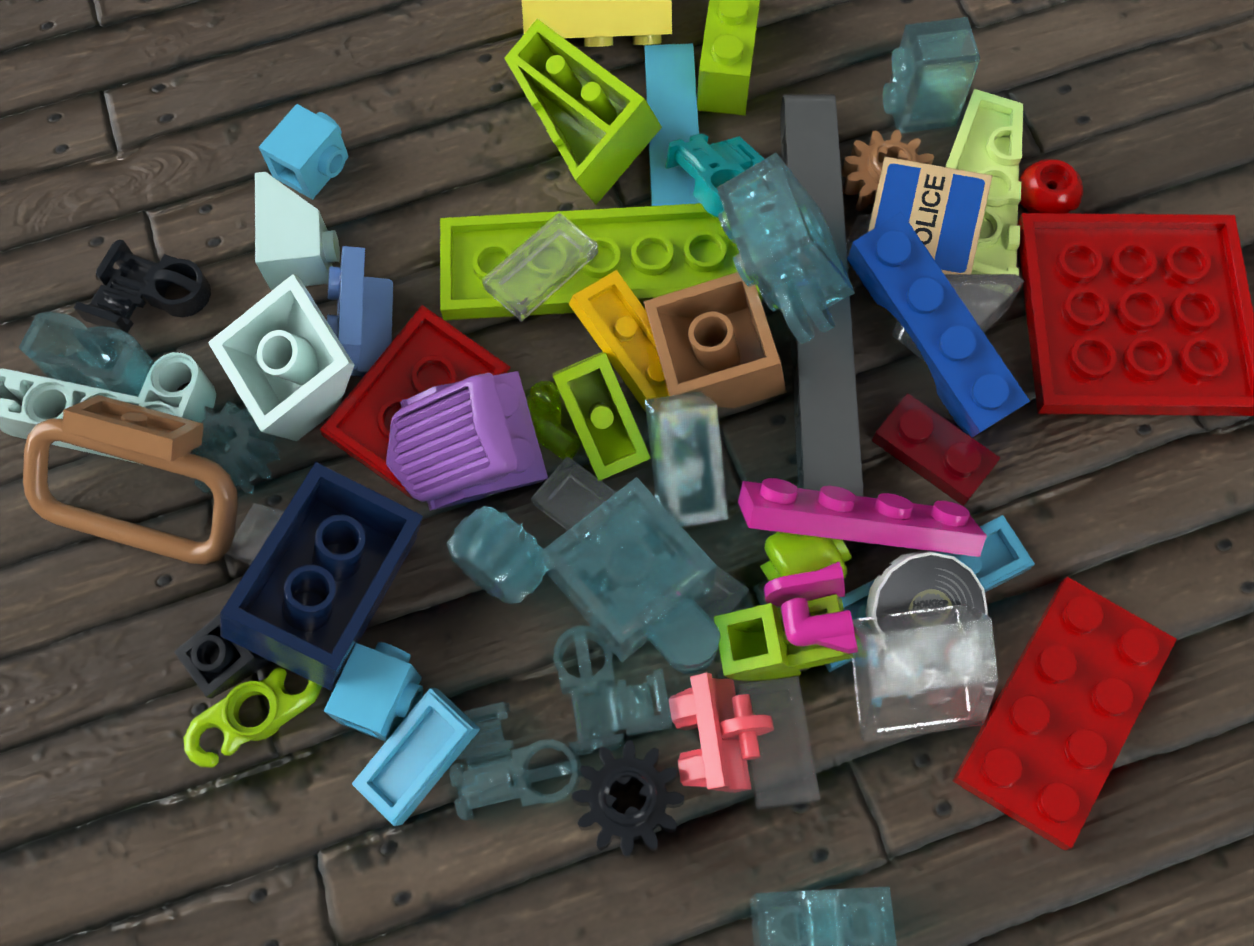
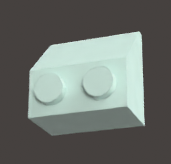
M295 274L288 277L208 342L260 431L293 441L301 439L336 411L341 404L354 368V363L301 279Z

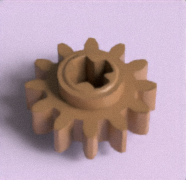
M875 130L872 131L869 146L863 141H854L851 156L845 157L841 175L846 178L843 193L845 195L859 194L856 205L858 211L867 208L869 204L874 205L884 157L932 165L934 160L933 154H917L921 143L919 138L911 140L906 145L901 142L902 135L900 130H895L890 140L886 141Z

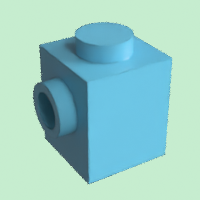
M298 104L291 109L259 146L272 177L312 200L331 178L336 177L341 172L345 161L349 157L341 137L342 131L339 125L323 112L315 114Z
M378 642L375 650L355 643L324 712L342 725L386 742L422 698L423 686L419 685L422 677L413 665L408 663L411 655L384 642Z

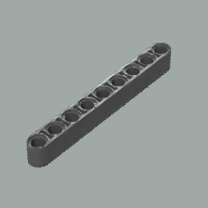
M835 94L783 95L780 113L798 488L820 491L823 486H836L851 491L855 496H863Z

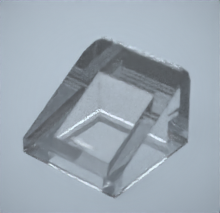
M253 503L235 534L231 549L226 554L251 565L284 513V510Z

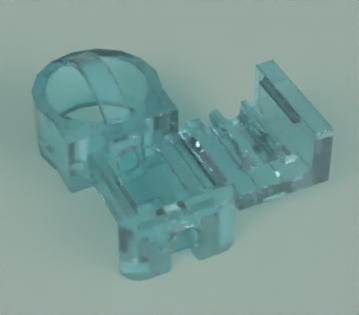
M576 626L568 629L558 638L554 647L553 660L559 675L562 694L571 693L578 741L570 742L569 745L574 754H591L592 750L603 746L609 750L620 748L624 743V733L614 735V731L626 729L627 736L672 728V718L662 668L653 670V675L646 676L647 683L626 687V681L619 680L618 685L615 686L613 649L609 639L601 630L592 626ZM587 639L596 641L602 647L605 654L603 668L593 676ZM573 641H575L580 678L568 674L563 665L564 652ZM649 686L654 688L657 711H660V715L654 716ZM587 693H595L594 695L584 696Z
M499 702L462 711L474 723H478L476 725L480 730L458 756L459 760L466 759L468 770H464L463 763H456L449 771L451 786L456 787L459 799H456L454 802L460 819H474L472 809L521 798L522 807L538 803H556L568 798L577 789L582 777L579 770L581 762L577 753L568 744L553 739L539 740L529 746L514 749L510 752V748H514L513 740L505 741L501 720L508 719L507 713L511 712L509 703ZM544 748L562 750L569 758V761L528 770V765L533 755ZM572 773L569 784H566L561 791L554 794H542L531 786L532 782ZM510 774L512 775V778H513V786H512V783H511Z

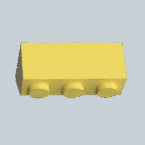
M522 0L524 34L536 19L543 22L564 39L584 38L585 47L612 46L614 36H632L633 45L661 44V35L672 34V0Z

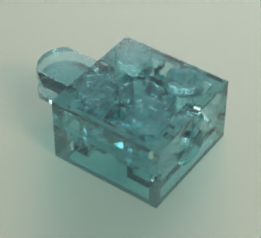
M774 153L717 187L724 211L718 214V218L728 238L737 245L739 254L733 257V261L744 283L748 287L755 284L759 287L760 293L768 307L773 312L778 309L782 311L791 332L800 343L804 344L815 338L814 329L809 317H811L821 332L829 331L836 327L829 307L853 295L855 292L821 208L780 156Z
M637 477L541 551L547 574L621 662L648 641L655 646L675 670L684 674L698 673L709 667L715 659L720 642L719 628L696 601L714 587L717 565Z

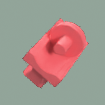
M707 672L690 676L692 687L668 699L671 720L676 729L691 730L698 728L701 749L680 753L677 760L680 782L683 786L704 787L715 791L737 793L751 790L747 760L761 757L757 736L774 730L772 716L753 715L750 695L736 696L734 680L712 678V674Z

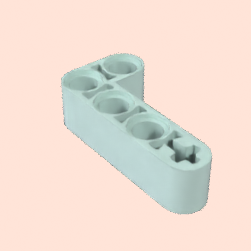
M172 352L156 360L148 372L138 397L19 371L0 369V430L8 435L27 439V435L38 423L55 417L63 419V412L57 416L62 410L97 395L203 423L204 433L216 401L214 386L193 358L184 353ZM190 382L183 390L177 391L180 386ZM55 441L51 444L78 451L129 461L126 459L118 458L115 456L100 453L97 451L82 448L61 441ZM197 448L193 449L191 454H195Z

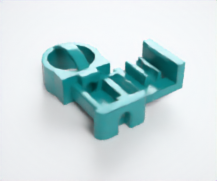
M705 134L690 136V141L686 143L682 139L671 141L668 147L666 169L680 165L696 180L693 196L702 204L707 212L715 217L726 220L743 219L751 214L757 195L758 183L762 182L767 162L740 136L710 145L707 143L709 136ZM721 191L732 192V193H735V194H738V195L727 194V193H724V192H721Z

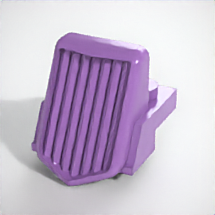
M518 371L499 375L485 373L468 377L460 382L434 386L415 396L402 400L400 402L402 408L392 417L386 465L414 499L422 502L427 501L430 511L482 499L490 494L540 483L548 479Z

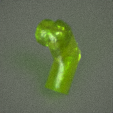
M539 381L531 387L530 395L526 400L538 443L563 461H569L577 454L581 446V440L561 425L562 403L558 387L550 381Z

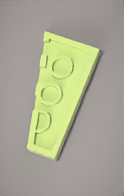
M974 89L946 167L993 175L970 281L1013 295L1019 285V268L1016 267L1017 249L1020 245V226L1017 225L1018 204L1021 200L1019 163L1022 159L1023 103Z

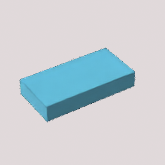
M429 688L352 782V785L393 826L403 825L479 732L480 728L439 689Z

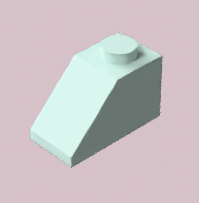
M267 172L255 173V263L270 290H274L292 274L297 275L304 286L328 284L329 267L332 266L333 262L340 261V247L336 231H328L317 208Z

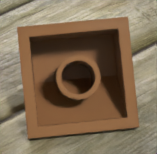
M750 268L643 301L672 402L734 409L787 393L779 355Z

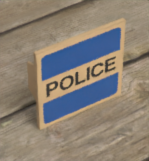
M884 157L868 232L899 212H902L947 278L969 282L993 175Z

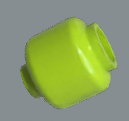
M776 532L765 542V552L769 561L760 567L767 579L771 581L783 576L817 571L840 561L845 579L847 575L845 562L850 560L852 556L843 540Z

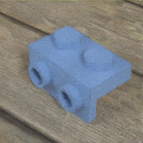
M342 246L340 267H329L327 299L338 300L337 315L327 314V322L354 363L351 376L363 377L392 342L393 282L390 279L364 277L365 248Z

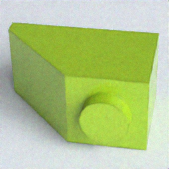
M602 351L552 373L598 481L651 459L605 352Z

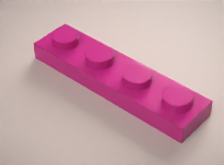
M767 478L762 483L743 481L738 500L748 528L975 557L981 556L987 537L971 517L968 509L949 501H936L934 506L912 503L902 496L890 493H882L877 498L855 496L851 491L836 486H823L820 491L797 488V486L788 481L777 478Z

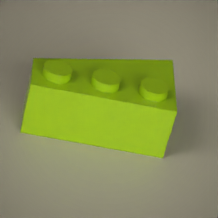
M536 19L504 59L546 127L551 140L560 151L575 181L593 203L597 205L660 131L662 126L645 98L543 22Z

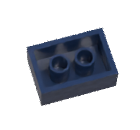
M315 462L221 610V637L332 691L355 643H359L414 545L423 516Z

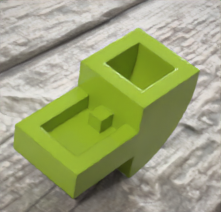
M837 594L808 601L811 616L844 611L842 599ZM772 603L714 616L723 675L729 679L759 681L801 675V669L854 658L853 653L847 654L817 644L802 647L791 644L785 635L781 607L777 608Z

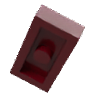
M908 393L878 428L872 439V442L963 507L1001 459L998 455Z

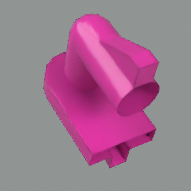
M840 561L817 571L775 578L764 585L765 601L768 604L772 603L775 606L781 607L785 635L791 644L801 647L817 644L847 654L858 652L850 610L811 616L808 605L809 600L837 594L839 597H845L844 576Z

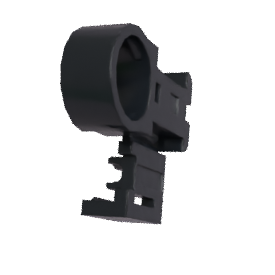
M117 240L111 245L96 270V276L103 285L101 284L89 305L77 301L74 309L84 321L127 336L134 324L130 320L131 315L136 307L143 308L146 304L142 299L143 296L151 306L164 310L172 316L183 318L195 315L208 304L211 296V287L197 264L192 261L177 259L164 254L161 261L156 263L133 255L124 240ZM115 262L119 266V269L113 268ZM188 277L197 278V282L193 281ZM171 283L177 284L191 292L181 299L171 300L165 298L166 290Z

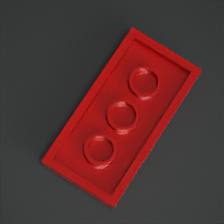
M1066 577L1054 593L957 771L953 782L1062 850L1071 849L1177 639L1073 579Z

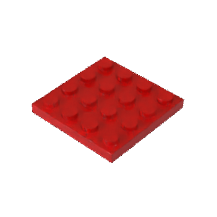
M1021 214L1017 225L1020 226L1019 254L1038 414L1254 416V312L1235 215Z

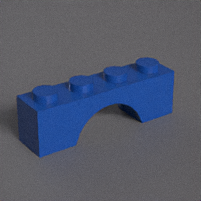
M899 212L853 241L847 258L848 262L876 304L886 308L909 334L932 374L938 397L963 432L973 438L1030 402L902 212Z

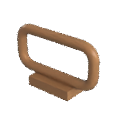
M97 395L64 409L63 419L51 418L38 423L27 435L23 466L25 496L31 508L41 518L55 525L187 563L201 565L220 560L231 549L235 537L238 496L231 476L218 463L206 457L191 454L193 449L202 445L203 423ZM55 441H61L204 482L211 489L214 497L212 527L209 539L205 542H197L59 502L51 494L48 487L50 445Z

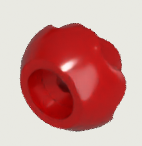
M1057 159L1038 161L1028 166L1019 177L1021 182L1020 203L1029 213H1069L1072 210H1076L1081 203L1083 197L1081 177L1074 167L1064 161Z

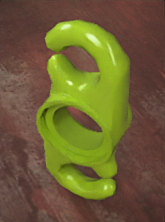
M282 667L274 669L267 678L259 682L248 681L241 683L233 688L225 698L191 721L184 736V751L189 760L199 767L213 768L219 763V756L213 752H206L201 748L200 737L204 731L213 727L220 729L224 735L221 752L225 756L232 755L242 744L250 740L260 741L275 734L282 725L316 702L322 686L308 680V685L302 693L296 695L289 694L284 688L287 672ZM254 695L266 696L270 705L267 718L258 726L244 727L239 719V710L243 702Z

